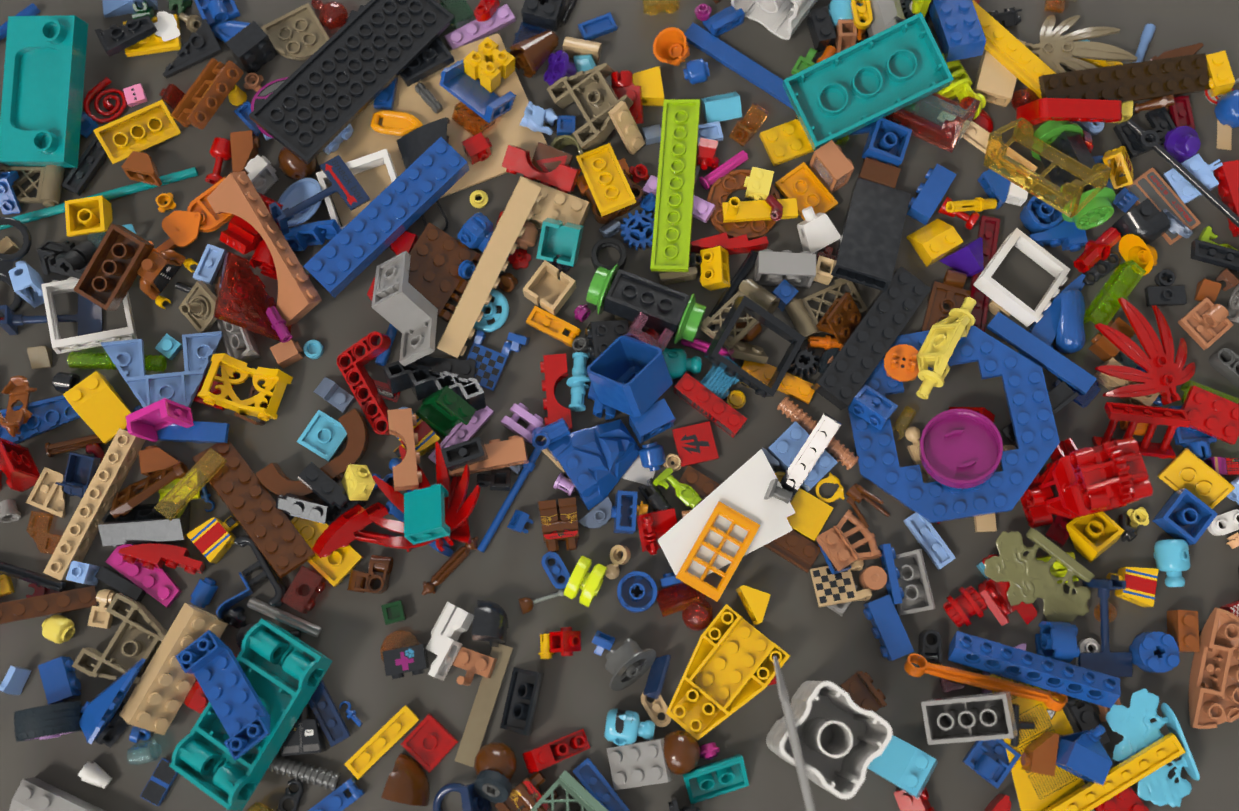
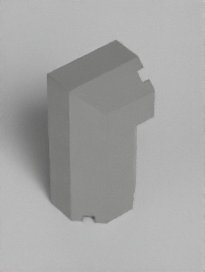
M870 0L873 19L870 27L866 29L868 37L906 20L899 0Z

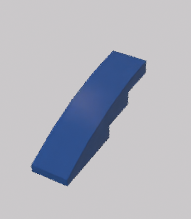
M335 219L324 220L289 228V233L285 234L284 237L292 251H305L308 245H323L326 239H333L342 229Z
M193 421L194 426L189 428L173 423L157 431L158 441L193 442L196 444L227 443L230 424Z

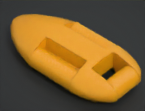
M379 110L373 113L371 127L376 132L396 136H404L423 126L422 122L415 116L406 112ZM380 118L383 119L382 126L378 125Z

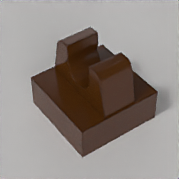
M1227 268L1219 272V275L1214 280L1218 283L1222 280L1226 282V285L1222 288L1223 291H1227L1239 284V279Z

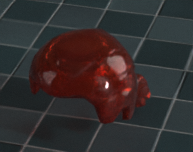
M321 0L311 1L312 6L320 11L319 18L323 26L330 30L344 26L348 13L342 4L334 1L325 4Z
M699 591L697 597L686 601L682 609L683 622L691 630H703L713 620L712 607L706 600V595Z

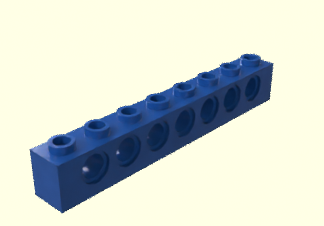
M956 631L949 644L948 661L1107 708H1111L1121 696L1120 678L960 631Z

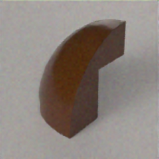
M401 753L395 761L392 773L389 774L381 798L408 805L428 806L430 787L424 769L415 759Z

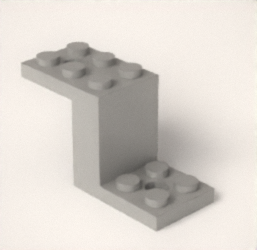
M407 251L376 266L372 308L402 333L399 362L403 366L435 352L438 309L408 283L411 255Z

